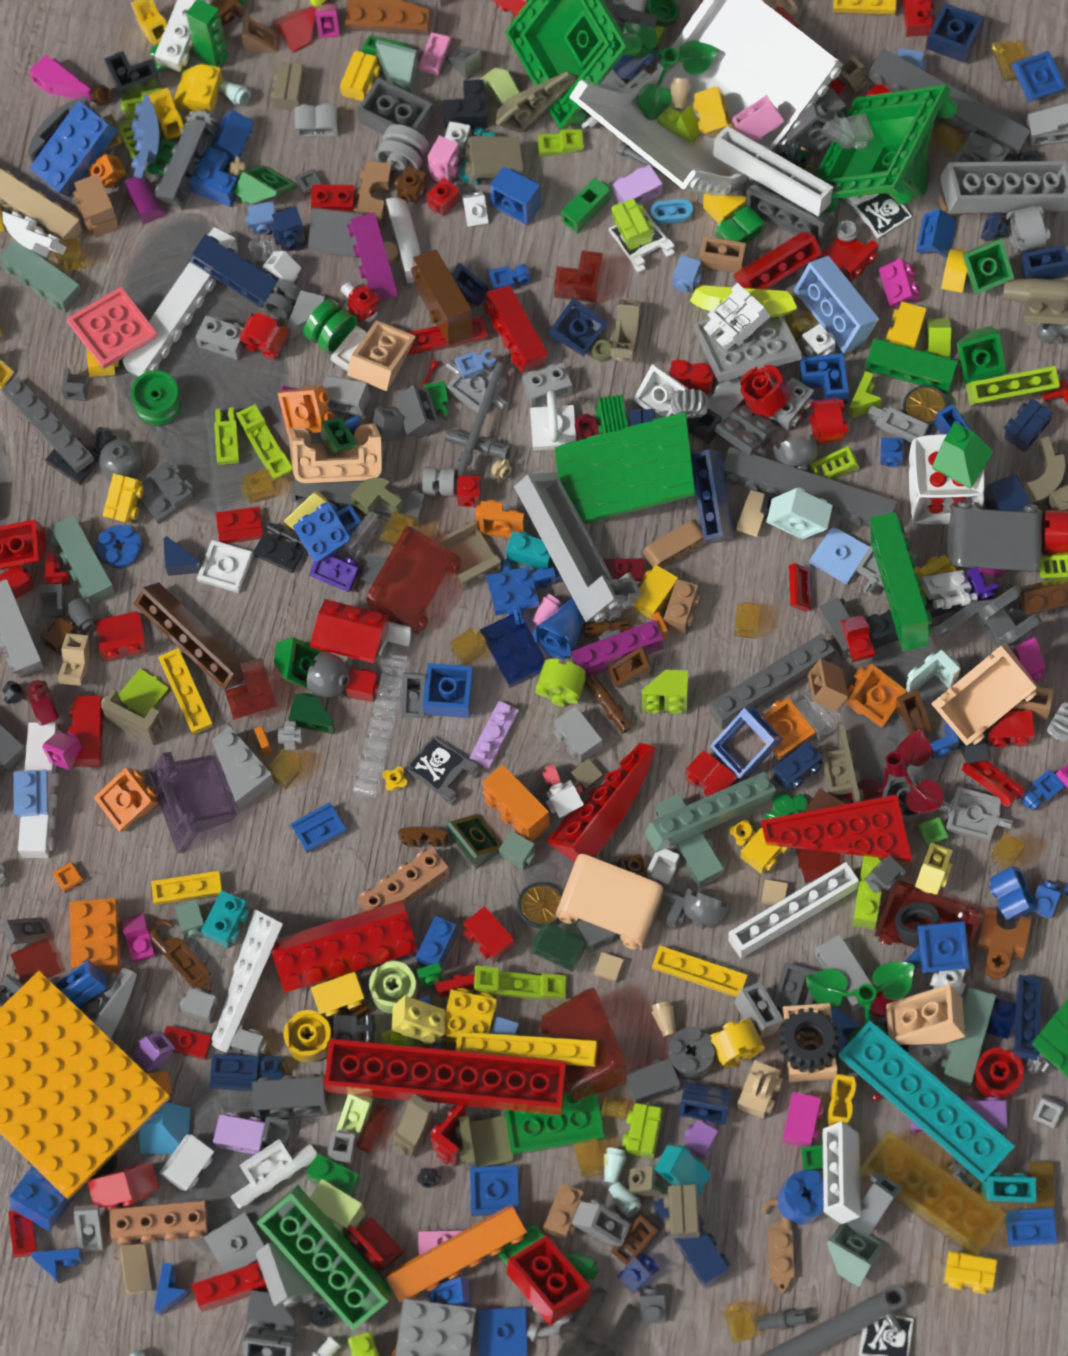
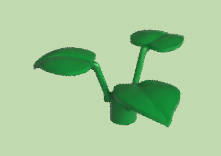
M629 22L625 23L623 28V34H636L642 43L640 52L631 57L643 59L647 53L660 55L659 62L664 67L657 86L646 84L637 93L638 107L648 120L657 119L671 105V92L666 88H660L668 68L673 67L677 60L679 62L683 61L682 66L687 73L700 75L710 67L718 53L711 45L694 40L683 43L679 47V54L672 47H668L664 51L662 49L653 51L652 49L656 47L658 42L654 29L648 25Z
M889 962L879 966L872 976V980L878 988L865 983L860 985L858 990L854 989L853 991L845 992L848 986L847 979L841 971L836 969H824L808 974L806 976V983L813 999L818 1004L830 1003V1008L838 1007L841 1004L842 996L849 997L855 995L857 1002L865 1006L866 1025L870 1021V1005L875 1000L876 992L882 991L883 995L890 1000L902 999L909 993L912 986L914 965L907 962ZM876 1025L888 1036L886 1030L882 1026ZM863 1027L856 1028L852 1032L849 1042L858 1034V1032Z

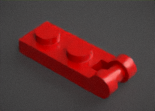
M988 761L965 762L962 766L961 771L1000 798L1001 803L1006 807L1013 804L1015 799H1020L1025 795V790L1020 784Z

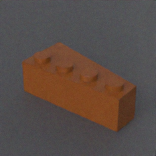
M347 0L345 25L348 30L430 36L432 15L429 9L402 0Z

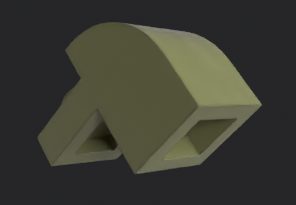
M383 478L367 479L351 494L352 505L368 516L380 504L397 516L403 510L402 498L396 492L391 491L390 481Z

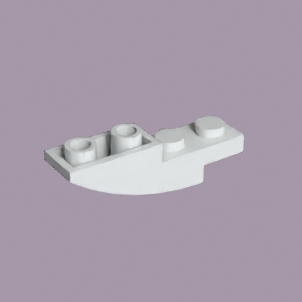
M13 211L11 215L2 212L1 217L4 225L12 237L20 244L44 257H47L49 250L64 254L67 247L60 244V239L48 234V237H46L47 234L43 232V229L36 226L37 221L26 216L23 219L24 216Z

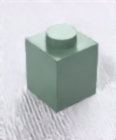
M510 831L499 848L500 857L521 869H524L527 864L530 865L536 856L534 843L513 831Z
M197 900L174 906L184 938L201 936L204 920Z

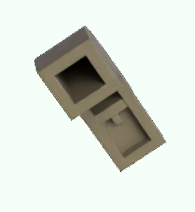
M619 300L615 336L610 354L612 360L630 362L634 360L641 301Z
M1050 437L1041 438L1038 447L1045 473L1035 481L1022 483L1033 504L1038 506V508L1047 504L1050 493L1060 489L1065 472L1064 454L1057 455L1056 446L1051 444Z

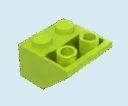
M664 670L643 688L642 711L652 714L659 713L660 711H668L671 714L687 712L688 670Z

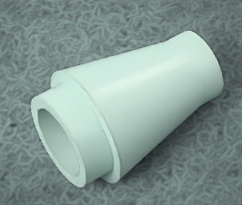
M227 81L221 82L219 91L236 106L247 104L250 99V91H248L247 87Z
M607 1148L606 1153H603L604 1182L616 1183L619 1181L627 1157H625V1150Z
M620 1182L614 1183L609 1188V1192L612 1194L622 1215L630 1218L642 1208L640 1199L633 1193H630Z

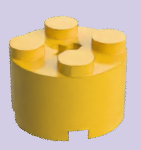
M312 1010L297 1012L286 1023L284 1028V1040L290 1054L294 1059L304 1063H314L327 1057L329 1040L333 1039L328 1021ZM307 1034H311L310 1039L306 1040Z
M746 1018L738 1024L735 1020L723 1026L724 1030L722 1032L710 1035L715 1047V1053L723 1068L737 1066L740 1064L739 1061L745 1058L750 1060L764 1050L763 1041L751 1018Z

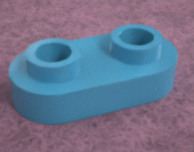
M685 199L659 201L651 207V218L657 224L686 222L693 215V206Z

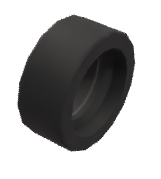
M921 901L904 905L895 917L897 934L908 945L919 946L918 930L905 927V924L910 920L926 918L932 921L929 925L941 924L937 909L931 904Z

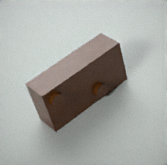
M437 249L413 257L411 272L414 277V286L429 310L432 323L437 324L447 344L450 346L472 338V310Z

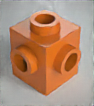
M108 154L97 158L95 163L88 168L91 176L98 173L105 188L114 187L120 179L127 175L119 157Z

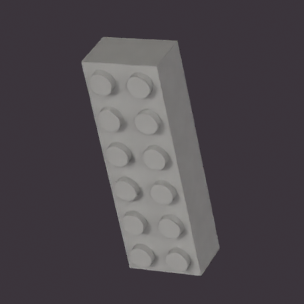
M1067 161L952 162L947 164L940 176L949 213L1011 212L1033 205L1036 207L1041 206L1043 212L1068 210Z

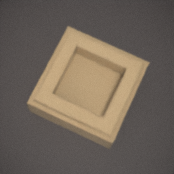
M765 879L761 903L775 905L785 899L788 883Z
M601 952L594 976L616 983L624 962L623 959Z

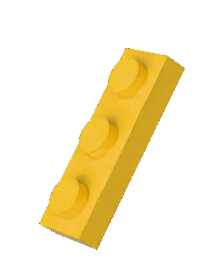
M833 0V13L895 15L896 0Z
M219 871L151 881L154 905L219 896L222 891Z

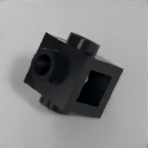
M789 143V146L776 145L775 154L805 170L809 152L801 150V145Z

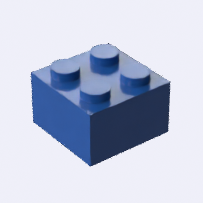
M504 166L490 184L492 207L528 226L541 207L540 185L531 178L527 179L521 176L518 171Z
M427 663L423 700L425 715L469 718L474 678L472 666Z
M32 1165L10 1194V1208L50 1232L76 1197L77 1192L67 1200Z

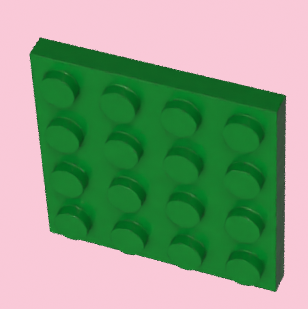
M566 1065L561 1115L504 1110L510 1150L513 1155L605 1140L592 1066Z

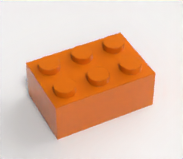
M503 764L482 781L484 802L490 809L495 808L500 813V819L506 825L510 823L514 827L516 834L533 842L550 827L549 811Z
M116 898L69 902L72 970L90 960L105 974L120 972L122 970L120 912Z

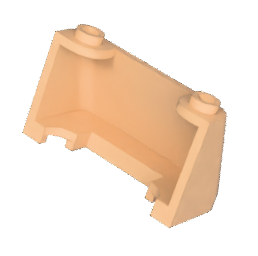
M363 424L356 428L354 438L358 443L357 448L328 455L322 443H311L310 433L307 429L302 427L288 428L293 473L296 480L301 483L363 481L377 478L381 474V436L376 424Z
M1004 643L936 699L932 705L966 746L971 742L975 745L985 737L983 732L1023 699L1028 702L1037 694L1035 689L1038 686L1013 651Z
M579 854L558 905L556 917H559V920L567 924L577 922L579 918L619 934L623 945L627 948L641 950L662 903L664 889L660 884L591 856Z

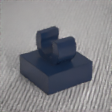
M994 212L985 220L980 239L988 242L992 237L999 239L1002 237V234H1006L1008 226L1000 223L1002 215Z
M259 1057V1079L272 1078V1080H281L283 1077L284 1058Z

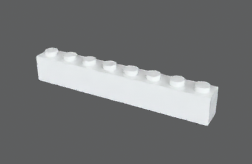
M213 227L208 236L215 237L222 246L238 252L236 238ZM189 262L149 321L157 332L158 337L123 358L125 370L137 376L145 372L158 370L159 363L168 356L173 342L178 341L184 326L191 322L195 310L202 306L208 291L211 292L216 283L214 277Z

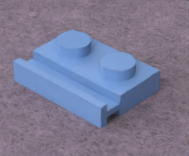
M47 770L13 772L15 817L38 816V814L48 815Z

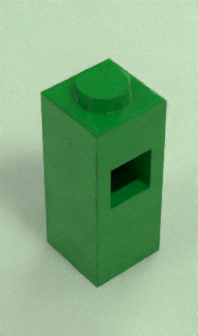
M594 177L561 210V222L578 233L611 200L609 185Z

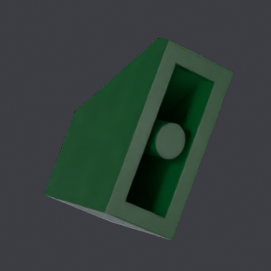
M342 417L321 422V443L328 455L358 447V443Z
M309 693L294 694L288 717L289 721H295L297 727H302L303 729L329 734L335 733L333 721L317 697Z

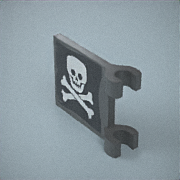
M434 736L429 739L404 769L407 773L439 794L450 805H453L458 800L455 796L456 792L449 788L458 776L465 770L471 777L476 778L481 772L475 762L464 758Z

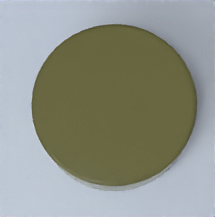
M597 340L591 348L592 357L598 362L610 360L612 344L607 340Z

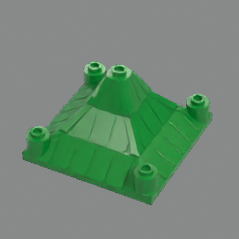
M528 0L504 32L535 86L564 72H570L579 76L572 87L548 108L560 130L567 129L569 125H580L586 119V110L570 98L579 82L586 80L601 84L622 56L637 55L642 46L638 35L623 34V29L609 12L604 0Z
M945 84L855 98L844 119L847 129L832 141L815 174V177L833 186L831 203L824 211H834L838 206V198L886 193L899 205L909 203L913 198L923 196L929 184L927 151L934 127L933 121L937 114L942 119L953 117L957 112L958 103L949 95L951 89Z

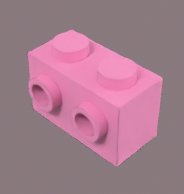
M767 94L732 118L738 132L754 142L760 141L765 134L776 130L784 122L780 111Z
M441 136L438 137L428 154L430 177L434 181L439 182L445 177L451 182L453 178H457L460 171L458 143Z

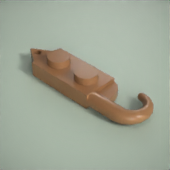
M777 1198L770 1199L765 1203L763 1207L764 1215L767 1214L771 1206H778ZM782 1215V1221L776 1222L769 1227L768 1245L770 1280L774 1281L783 1295L791 1279H794L792 1220L789 1221Z

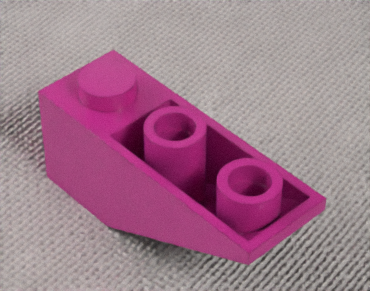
M46 54L29 70L32 82L48 94L72 99L85 96L89 102L93 101L91 87L86 82H80L71 70H65L56 58L52 59Z

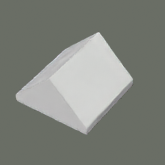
M653 364L633 401L644 409H655V416L662 418L672 413V394L678 390L688 388Z

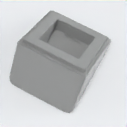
M1043 1094L1033 1119L1055 1128L1065 1103Z

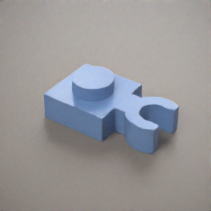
M485 349L478 356L473 351L455 358V364L465 380L484 373V366H495L496 359H486V357L491 356V349Z

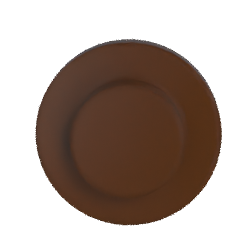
M97 85L92 89L91 96L95 104L104 106L111 100L112 93L105 85Z

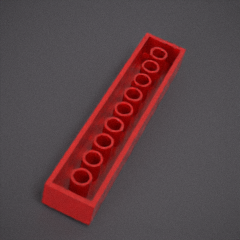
M330 1039L323 1085L328 1093L409 1100L415 1094L425 1102L452 1105H459L461 1103L472 1107L561 1115L566 1062Z

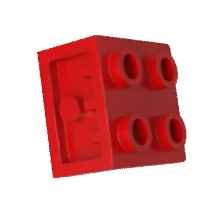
M372 1216L357 1230L352 1225L347 1227L351 1245L358 1252L361 1250L365 1252L366 1261L374 1269L379 1267L382 1272L385 1271L404 1253L401 1247Z

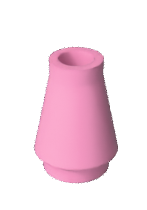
M550 594L543 597L532 622L539 625L559 609L562 603Z

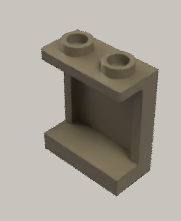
M470 136L467 144L463 146V156L467 159L465 171L466 175L469 176L470 183H475L478 177L495 178L503 166L518 171L521 176L524 175L519 137Z
M476 520L463 523L457 530L446 532L437 540L438 550L463 591L487 579L486 575L502 571L500 559L497 555L493 554L478 529Z
M112 688L110 693L104 695L101 707L107 722L154 746L165 729L160 712L151 707L146 717L143 718L123 708L116 689Z

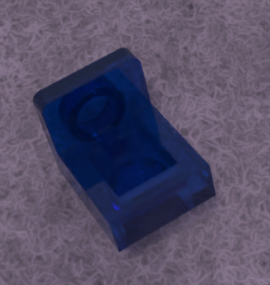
M995 998L986 1033L1008 1039L1015 1018L1016 1004Z
M641 1253L635 1256L617 1277L634 1294L652 1275L659 1271V1268L651 1256Z

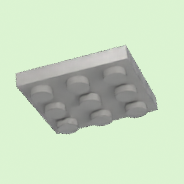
M403 1299L396 1356H469L476 1308Z

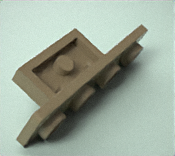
M844 723L839 724L842 750L821 753L828 793L832 796L852 793L854 803L864 801L862 788L858 789L857 783H860L858 769L853 768V763H856L854 750L849 749L848 745L852 744L850 731H845Z

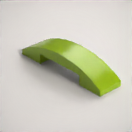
M256 404L236 413L250 443L272 479L277 480L293 472L291 464L284 452L282 453Z
M476 965L474 989L513 998L565 999L566 975L548 973L532 975L499 971V968Z

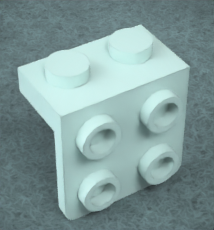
M942 650L937 654H930L925 659L924 665L920 668L915 667L908 674L906 693L920 688L934 675L950 689L958 682L959 663L953 657L949 658Z

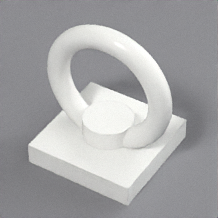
M553 390L547 392L548 407L530 408L533 451L552 450L561 444L576 441L574 405L556 406V394Z

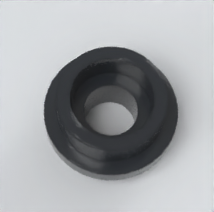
M423 1168L417 1175V1182L425 1188H433L441 1180L438 1170L434 1168Z

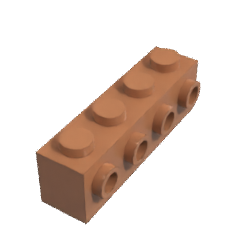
M433 847L428 850L424 849L416 855V859L410 863L402 864L395 874L382 878L378 886L372 890H365L358 899L359 906L365 912L402 900L405 907L449 876V867Z
M205 1201L110 1209L111 1239L117 1245H130L132 1241L141 1240V1243H154L155 1239L165 1238V1241H177L179 1237L189 1236V1239L203 1238V1235L209 1234L208 1206Z

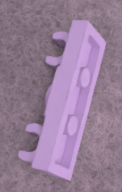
M498 701L469 760L490 770L519 714V709Z

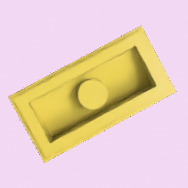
M316 490L284 522L294 530L293 525L298 523L300 518L312 514L318 506L329 501Z

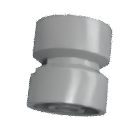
M424 467L423 494L435 496L439 492L442 496H454L455 468L443 467L441 471H438L437 467Z

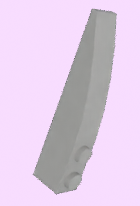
M125 968L107 984V988L101 997L93 999L87 1005L88 1011L85 1013L109 1038L113 1035L121 1019L137 976L135 972Z

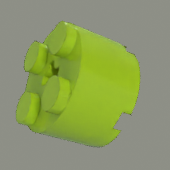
M560 659L545 660L535 693L551 699V703L555 706L564 707L565 704H577L586 680L585 670L572 662L567 661L565 665L559 663Z

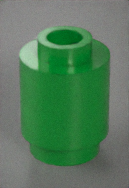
M570 1251L567 1253V1260L587 1283L590 1279L594 1280L599 1271V1267L596 1266L597 1260L576 1251L574 1253Z

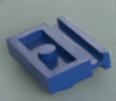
M331 802L290 823L306 853L347 832Z
M1054 1208L1005 1211L1008 1247L1057 1244Z

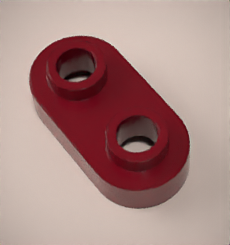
M582 414L576 419L574 426L578 441L587 439L590 436L599 435L597 422L592 415ZM586 425H590L589 429L584 430Z

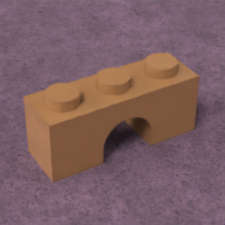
M366 161L365 169L362 168L360 173L362 186L357 189V199L359 202L358 205L354 206L353 211L366 212V214L375 212L379 229H383L386 213L385 201L375 199L372 196L377 192H390L393 175L391 163Z

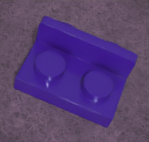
M336 551L319 562L314 561L309 576L346 592H351L358 572H362L363 567L358 565L359 561L350 557H346V559L338 557L339 553Z
M977 567L969 569L966 573V577L972 587L968 594L976 593L977 601L992 600L999 589L998 584L985 587V577L982 572L979 573Z

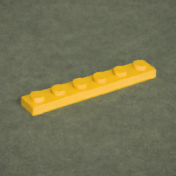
M458 1032L456 1051L565 1061L566 1065L594 1067L596 1065L598 1048L597 1041L469 1032Z

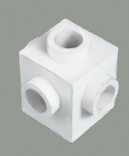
M818 324L802 335V346L808 357L834 354L836 340L833 334L827 332L821 324Z
M965 969L934 972L930 985L934 986L933 989L951 984L961 996L966 984L962 982Z

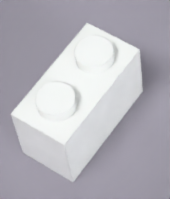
M185 1135L159 1174L180 1190L187 1191L188 1188H193L199 1179L197 1175L201 1169L205 1170L212 1161L211 1155L214 1151L193 1135Z

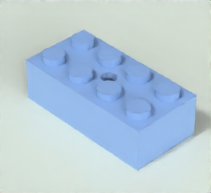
M829 256L810 262L794 288V292L827 332L833 334L837 346L843 353L862 347L879 320Z

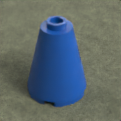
M571 598L537 625L533 631L535 642L538 643L540 641L543 645L542 650L558 659L571 656V651H574L585 622L574 599Z

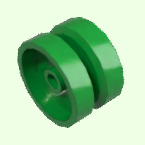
M327 299L319 304L308 318L303 331L304 337L312 343H318L320 349L331 355L356 327L357 317L350 311L343 310L342 305L335 300Z
M156 370L145 372L136 378L131 388V397L136 414L141 421L150 426H163L175 420L181 412L182 401L174 378L166 372Z

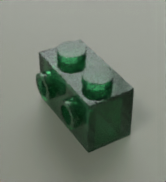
M543 923L531 945L532 954L571 972H574L585 950V941H583L581 936L575 933L567 934L562 931L561 927L553 923L549 925Z

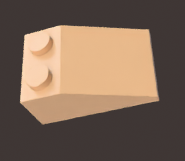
M376 320L351 355L347 375L387 391L395 380L416 336Z
M951 984L886 1004L888 1037L898 1045L944 1044L965 1037L963 1000Z
M830 1003L783 1006L784 1020L786 1018L789 1019L790 1014L793 1012L798 1014V1010L804 1008V1012H808L809 1008H814L813 1012L818 1013V1010L824 1011L823 1016L829 1015L831 1017ZM802 1031L795 1037L797 1045L805 1050H815L823 1044L822 1038L813 1031ZM836 1057L832 1059V1063L829 1066L824 1065V1069L821 1071L816 1068L814 1073H809V1069H804V1073L799 1072V1067L791 1068L788 1061V1082L834 1079L837 1074Z

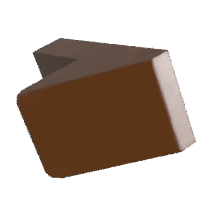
M641 646L609 666L608 669L615 687L621 688L635 678L647 679L652 666L645 648Z
M918 689L896 697V712L902 716L908 736L919 728L924 734L932 731Z

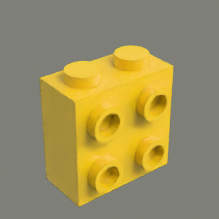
M458 988L457 991L451 990L445 1013L444 1035L441 1036L442 1040L457 1043L458 1032L490 1034L497 1010V999L487 993H480V995L470 994L469 990Z

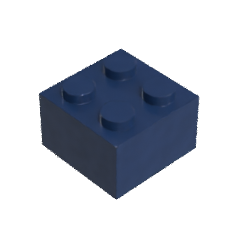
M944 3L929 34L927 49L966 64L981 32L983 17Z

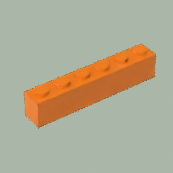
M511 1204L386 1273V1279L399 1303L403 1299L414 1300L419 1296L418 1292L425 1288L427 1291L440 1285L438 1281L445 1277L448 1279L454 1278L461 1273V1268L467 1265L471 1268L482 1261L481 1257L488 1253L490 1256H493L502 1251V1246L508 1242H511V1244L519 1242L524 1238L523 1234L526 1233V1229Z

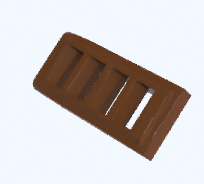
M640 1214L629 1228L623 1245H615L611 1253L627 1267H630L657 1237L661 1229L645 1215ZM642 1224L651 1231L649 1234L640 1228ZM637 1232L639 1235H641L644 1238L643 1242H641L633 1234ZM629 1239L638 1246L636 1250L627 1243ZM622 1247H625L632 1253L630 1258L620 1250Z

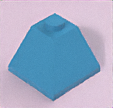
M166 1102L139 1129L140 1153L172 1155L185 1135H189L191 1108Z

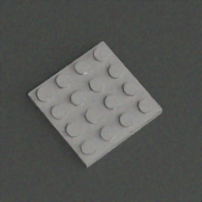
M783 316L768 318L748 338L743 340L740 346L734 343L727 350L717 342V339L724 332L720 331L712 338L704 330V326L711 319L693 323L695 334L718 382L744 376L747 371L755 367L757 369L764 368V365L776 367L802 359L801 351Z

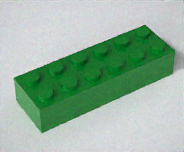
M896 512L870 517V541L902 651L929 646V637L932 636L930 626L932 619L930 611L925 610L926 598L924 592H920L919 589L921 587L919 574H915L913 570L915 569V561L913 556H909L908 553L910 545L908 538L903 536V533H905L903 521L898 520Z
M298 1184L264 1212L257 1221V1224L353 1331L391 1298L393 1294L391 1288Z

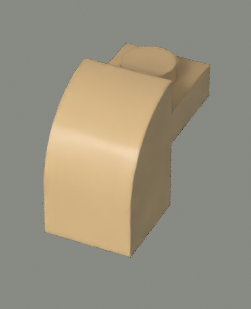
M66 633L62 646L63 663L58 675L59 684L81 686L83 677L87 676L90 656L88 635Z

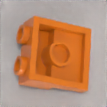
M323 385L304 386L301 389L283 390L278 393L288 435L289 427H302L307 429L309 433L321 432V422L334 419V415L329 411L327 405L329 394L324 390Z
M496 500L481 501L480 505H476L475 518H477L476 522L483 536L510 538L512 531L518 533L521 531L525 532L524 513L516 510L505 512L503 503H499Z
M873 664L867 665L865 668L861 666L854 675L857 679L853 685L849 684L846 687L848 698L845 705L858 715L863 714L877 726L883 727L896 708V697L905 694L907 690Z
M786 698L784 701L781 699L776 701L770 707L771 710L765 714L763 712L760 713L783 738L781 743L772 751L779 760L816 734V731L789 698ZM758 736L762 743L766 745V743Z
M126 767L93 797L120 832H124L139 817H145L159 803L156 800L157 792L151 786L146 787L143 783L144 775L137 769L133 770Z

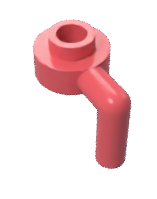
M554 764L545 766V772H542L545 784H550L552 787L555 784L561 783ZM581 785L576 786L577 793L579 795L583 794Z

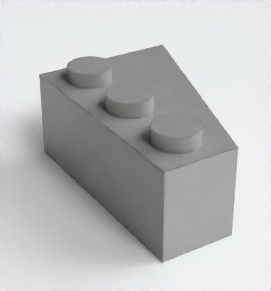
M1068 103L1028 114L1026 128L1031 130L1028 135L1030 147L1068 143Z
M230 726L212 739L237 808L240 811L274 784L272 774Z

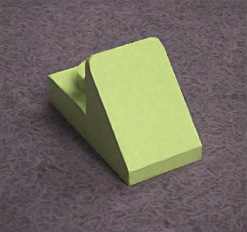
M348 1094L336 1131L338 1132L339 1129L349 1130L356 1136L357 1141L373 1113V1109L370 1108L373 1099L367 1096Z

